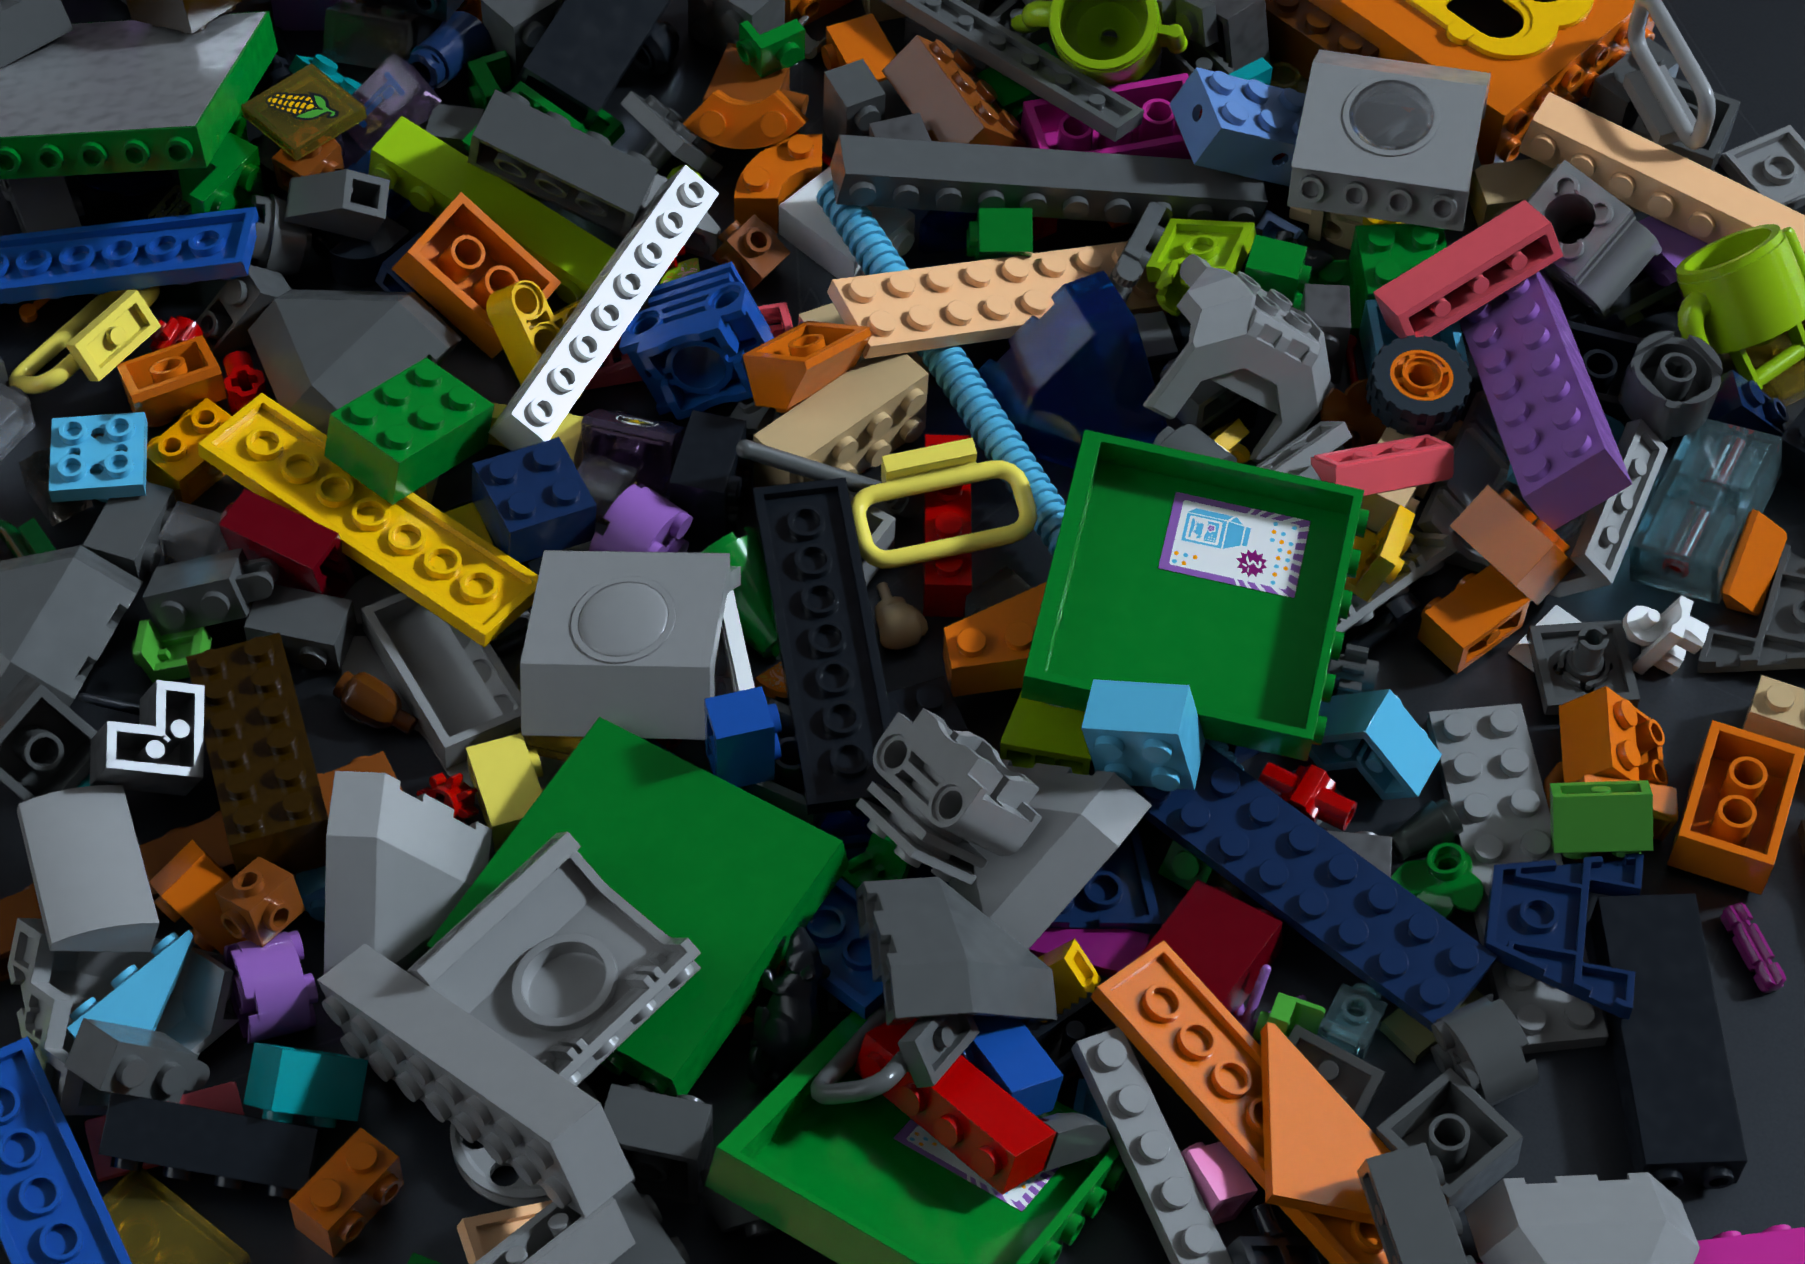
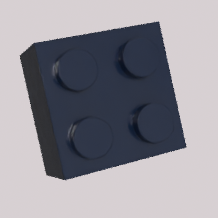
M559 437L472 463L471 499L497 548L519 563L542 557L544 550H564L592 541L595 534L597 504Z

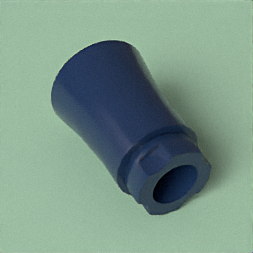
M455 11L447 22L443 21L426 40L417 45L412 50L410 58L403 62L405 78L413 84L416 90L421 92H431L435 88L444 86L453 78L468 70L467 62L485 55H491L492 42L488 30L474 15L464 11Z

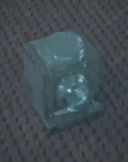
M1342 983L1325 1018L1323 1017L1319 1025L1317 1036L1364 1060L1380 1029L1381 1022L1384 1020L1388 1003L1380 1000L1381 995L1379 992L1367 984L1356 983L1353 987Z

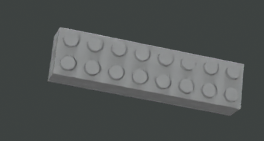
M363 944L317 979L326 997L322 1001V1006L328 1016L337 1025L341 1026L345 1035L340 1040L350 1056L368 1060L371 1068L379 1078L385 1082L390 1079L395 1081L404 1095L412 1102L420 1099L440 1122L448 1119L469 1143H473L476 1140L480 1142L498 1164L502 1165L505 1161L508 1162L527 1185L533 1186L535 1183L540 1185L558 1207L564 1208L568 1205L581 1216L587 1218L634 1179V1175L599 1101L367 944Z

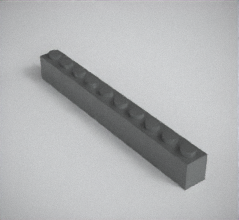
M839 135L830 164L836 204L964 213H978L979 208H1032V217L1138 224L1149 203L1155 202L1166 208L1158 225L1167 226L1170 218L1254 222L1256 227L1268 203L1262 180L1193 164L1192 159Z

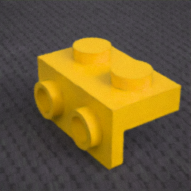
M1399 505L1377 534L1366 529L1364 538L1355 536L1353 549L1361 550L1356 578L1347 577L1344 590L1353 591V594L1367 602L1383 581L1390 585L1395 580L1405 562L1401 557L1414 539V535L1409 530L1416 514Z

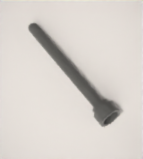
M741 440L736 446L737 454L744 459L818 481L846 477L848 491L858 493L863 488L882 483L872 478L750 440ZM924 493L884 501L883 503L888 507L890 513L910 519L915 517L921 510L924 502Z

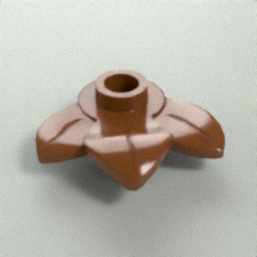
M1368 378L1352 383L1345 393L1332 388L1322 404L1321 421H1345L1352 435V438L1343 444L1345 449L1377 444L1387 428L1378 417L1374 416L1371 412V405L1367 403L1366 395L1368 391L1366 390Z

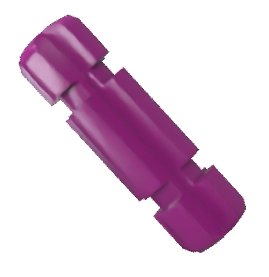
M1741 902L1730 905L1723 910L1721 921L1729 934L1734 933L1735 936L1731 939L1748 970L1756 973L1753 979L1759 990L1764 994L1779 990L1784 986L1786 975L1778 962H1772L1775 956L1758 925L1755 923L1751 924L1750 921L1754 918L1748 907Z

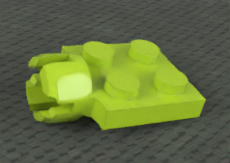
M1170 218L1146 265L1147 279L1149 282H1157L1155 288L1159 289L1156 298L1164 311L1176 317L1181 313L1176 306L1190 287L1181 278L1180 267L1189 255L1195 254L1206 260L1211 267L1226 269L1236 275L1241 270L1252 248L1256 235L1255 223Z

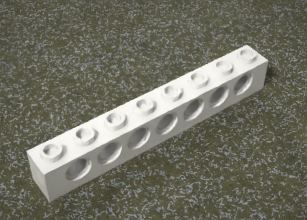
M684 165L661 185L488 433L510 451L550 440L719 195L713 187L687 165Z

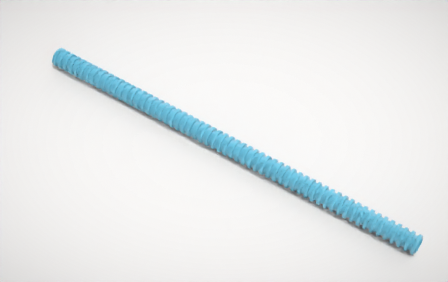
M832 180L827 182L818 191L816 196L817 203L823 208L825 215L830 218L831 224L836 227L837 233L843 238V242L849 247L851 254L856 257V261L862 267L865 275L909 270L904 260L899 256L898 251L892 246L890 239L886 237L884 230L879 227V223L872 216V212L866 206L836 204ZM959 345L916 351L922 357L923 363L929 367V372L936 378L937 384L943 388L944 395L950 399V404L956 409L958 416L963 419V423L970 430L972 437L977 440L978 446L984 450L985 457L989 461L1003 460L1015 464L1024 472L1029 481L1037 508V521L1034 531L1041 536L1042 543L1048 547V552L1053 556L1066 507L1064 499L1061 495L1057 494L1056 487L1050 483L1048 475L1043 473L1042 466L1036 462V457L1029 451L1028 445L1022 441V436L1015 430L1014 424L1008 420V415L1001 409L1000 403L994 399L993 393L987 388V384L980 378L979 372L973 368V363L966 357L965 351ZM1001 479L1003 482H1005V487L1010 493H1012V497L1015 500L1010 484L1005 480ZM1205 739L1208 745L1244 770L1240 763H1236L1234 753L1228 751L1229 746L1227 743Z

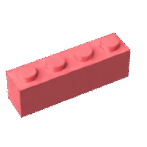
M1523 200L1375 290L1373 294L1386 326L1400 339L1415 335V337H1432L1562 258L1563 253L1552 223L1526 200Z

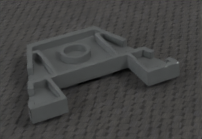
M1742 523L1739 524L1730 553V563L1744 527ZM1785 543L1776 568L1774 581L1757 637L1752 638L1708 629L1705 643L1699 655L1697 672L1721 673L1805 669V559L1790 552V545Z

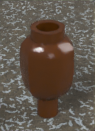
M346 671L338 680L333 690V696L340 699L341 707L348 715L372 728L386 729L394 726L409 735L418 722V718L403 710L398 694L387 684L369 673L360 672L354 675Z

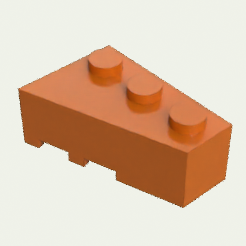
M1047 582L944 627L943 660L949 689L953 697L1022 688L1024 672Z

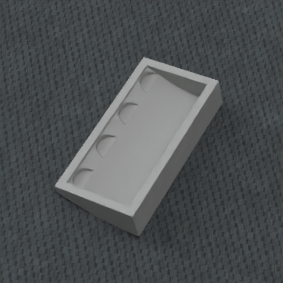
M402 592L361 608L362 625L365 635L414 717L418 718L420 727L446 769L467 760L466 747L506 737L521 726V693L490 643L485 648Z
M97 785L65 789L19 803L17 815L49 950L151 952L159 927V919L123 785Z

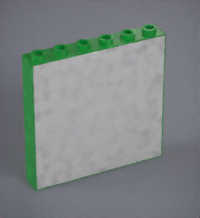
M269 11L221 14L207 23V27L204 30L194 34H184L182 31L166 27H154L151 24L135 20L71 24L74 30L0 69V179L207 168L278 52Z

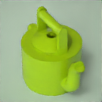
M1035 0L1023 8L1022 14L1016 15L1011 20L1012 28L1022 34L1036 32L1042 27L1049 28L1059 59L1105 87L1132 83L1141 79L1155 64L1161 47H1167L1171 53L1180 54L1188 46L1183 28L1179 24H1162L1157 0ZM1107 31H1113L1117 34V38L1104 36L1103 34Z
M1775 224L1747 228L1702 247L1685 258L1677 266V282L1685 298L1678 311V328L1682 338L1688 339L1690 334L1705 341L1717 354L1729 353L1739 375L1748 381H1755L1761 390L1765 384L1799 361H1805V330L1802 325V321L1805 320V254L1794 229L1786 227L1781 230ZM1787 331L1792 345L1755 370L1745 349L1769 344Z

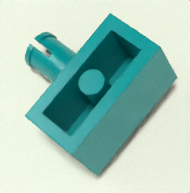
M254 1042L243 1104L263 1109L262 1119L276 1122L293 1123L294 1114L306 1115L305 1124L326 1128H336L337 1119L358 1121L368 1060L339 1053Z

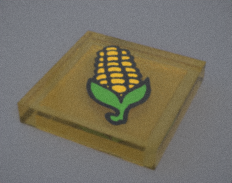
M312 63L241 105L243 116L296 161L367 118L365 106Z

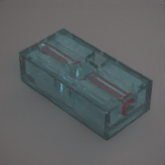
M1706 419L1705 423L1696 431L1684 435L1629 544L1630 581L1719 604L1722 598L1720 590L1748 513L1752 509L1763 513L1782 474V437L1711 419Z

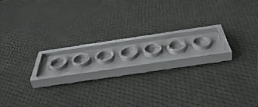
M1521 703L1428 712L1426 720L1430 740L1442 754L1436 765L1444 798L1452 805L1463 826V832L1455 836V843L1469 854L1473 865L1472 873L1483 884L1484 897L1477 911L1473 912L1479 941L1483 946L1490 879L1494 865L1555 860L1557 865H1563L1561 853H1554L1550 812ZM1584 945L1583 961L1585 963H1589L1587 952ZM1498 961L1488 971L1494 1001L1500 998L1506 1003L1522 1027L1529 1042L1528 1045L1522 1047L1523 1054L1605 1046L1608 1032L1600 1008Z

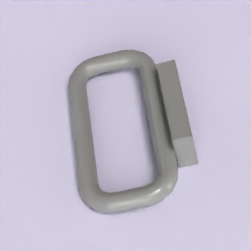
M1635 0L1628 24V42L1640 70L1626 73L1623 87L1656 144L1663 146L1682 141L1686 147L1692 150L1700 149L1706 145L1715 120L1716 102L1711 85L1662 0ZM1649 14L1694 91L1698 104L1697 119H1695L1666 66H1658L1648 48L1645 38V26Z

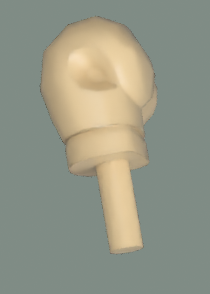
M886 582L879 583L877 590L881 601L875 606L874 611L881 645L890 650H902L917 645L921 636H924L928 631L925 617L917 608L907 604L904 598L892 597Z

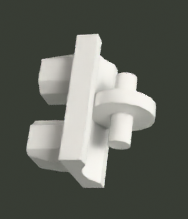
M1681 595L1662 614L1646 606H1635L1626 613L1623 618L1626 638L1630 642L1641 645V654L1632 662L1633 671L1643 675L1650 667L1655 666L1672 675L1680 668L1686 651L1695 654L1703 647L1709 625L1690 616L1694 601Z

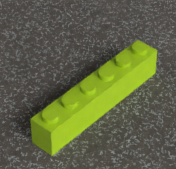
M403 116L393 124L371 149L368 174L390 180L389 189L408 199L415 208L422 212H428L437 218L455 197L462 192L562 282L554 292L566 303L572 304L583 298L616 251V249L509 182L468 163L467 156Z

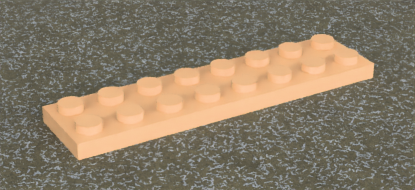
M1128 241L1032 253L1031 257L1009 256L832 279L827 290L845 325L870 327L872 336L862 352L865 359L1056 332L1112 321L1113 323H1119L1120 318L1130 317L1138 313L1147 314L1163 311L1165 316L1167 314L1157 302L1156 295L1159 289L1155 288L1157 282L1148 281L1146 267L1123 306L1114 307L1102 298V289Z

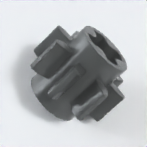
M1347 644L1345 655L1340 654L1339 661H1330L1328 673L1336 675L1334 689H1337L1336 696L1374 691L1379 661L1367 659L1369 648Z

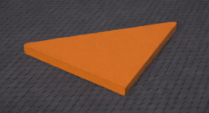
M1267 1022L1260 1031L1265 1203L1375 1225L1357 1170L1365 1159L1391 1151L1274 1023Z

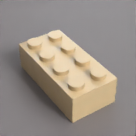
M906 353L864 359L754 434L753 442L860 475L871 466L877 467L881 465L882 456L889 455L903 444L912 443L921 436L926 427L929 373ZM754 462V488L814 481Z

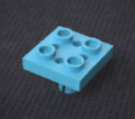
M145 412L52 418L49 494L51 501L66 502L97 499L100 502L107 503L109 498L146 496L148 422ZM96 434H104L103 436H97L96 438H93V436Z

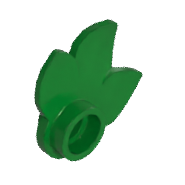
M1441 843L1434 846L1429 851L1425 860L1405 862L1391 876V879L1446 919L1450 918L1455 908L1464 912H1476L1484 897L1482 881L1472 873L1471 857L1462 847L1454 843Z

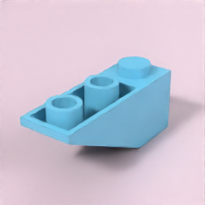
M190 930L180 937L175 932L166 936L151 950L155 956L140 969L133 964L112 980L110 984L114 990L99 1002L94 997H91L75 1009L69 1016L74 1021L67 1027L69 1035L75 1040L83 1018L156 1031L195 943L194 935Z

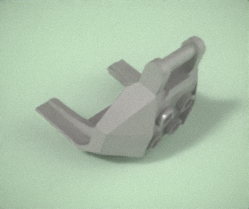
M1191 254L1185 258L1180 267V276L1190 288L1176 306L1191 323L1189 342L1143 405L1168 419H1173L1201 381L1210 379L1276 413L1272 423L1249 457L1250 460L1260 464L1302 435L1322 409L1331 379L1324 332L1307 313L1292 307V302L1280 292L1274 289H1270L1267 292L1261 289V286L1245 273L1239 271L1235 275L1226 269L1211 267L1206 260Z

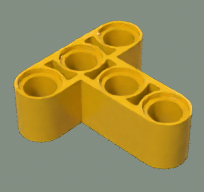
M529 280L516 282L493 292L489 296L486 305L488 317L520 385L527 378L581 299L553 313L540 287Z

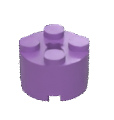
M641 483L640 487L633 484L625 489L610 506L603 517L610 522L604 535L595 532L589 547V551L686 552L689 542L683 539L689 529L693 517L651 488Z
M297 930L280 932L264 947L250 940L224 946V965L235 972L232 976L233 987L230 1000L234 1015L240 1019L237 1022L243 1038H247L248 1044L308 1030L309 1027L316 1026L313 1003L318 1002V992L312 973L303 975L300 960L304 959V948Z

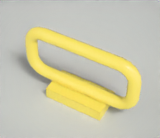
M160 286L144 290L110 291L97 295L12 371L9 377L10 389L20 394L45 393L63 384L79 369H82L89 381H101L161 327L149 308L157 300L160 294ZM67 347L70 353L49 371L34 376Z
M973 437L882 456V483L861 489L851 500L861 558L872 566L881 569H891L1004 546L1023 540L1032 532L1037 521V508L1029 481L1024 472L1015 464L1003 460L977 463V451ZM990 479H1003L1012 488L1019 517L1011 525L893 550L880 549L873 542L866 511L875 503Z

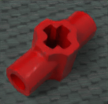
M235 351L225 356L223 363L227 377L224 379L229 411L231 416H233L259 394L263 393L267 396L263 372L262 370L254 369L248 352Z
M1268 762L1258 779L1260 783L1315 823L1317 820H1321L1342 831L1346 830L1357 807V802L1335 793L1336 782L1328 776L1327 771L1312 764L1306 767L1299 766L1296 772L1292 773Z

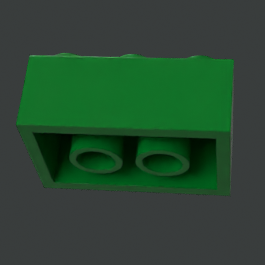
M426 357L332 412L329 418L324 456L393 505L487 447L494 404Z

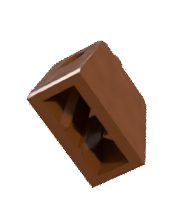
M728 43L703 98L704 102L713 92L719 89L733 99L750 102L765 99L777 90H780L804 115L806 114L809 101L808 95L790 91L789 68H783L761 78L751 65H745L737 52L736 44Z

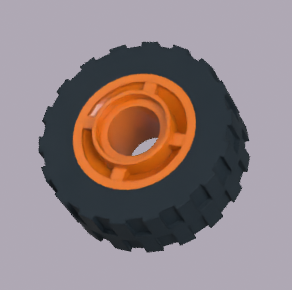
M1411 335L1403 339H1394L1388 346L1384 345L1379 350L1378 356L1374 358L1366 385V390L1368 391L1366 395L1367 403L1371 405V412L1374 416L1378 417L1387 428L1391 427L1397 430V433L1403 435L1410 434L1413 437L1426 434L1436 436L1441 431L1446 432L1451 429L1453 423L1458 422L1462 416L1472 383L1471 375L1468 373L1469 366L1466 361L1464 362L1461 359V354L1456 349L1452 350L1448 347L1447 343L1443 341L1438 342L1433 340L1432 337H1415V335Z

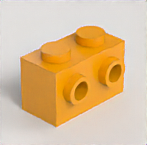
M207 397L196 407L185 411L173 426L162 435L156 436L148 442L146 480L174 489L176 503L184 509L226 475L199 457L198 443L232 416Z

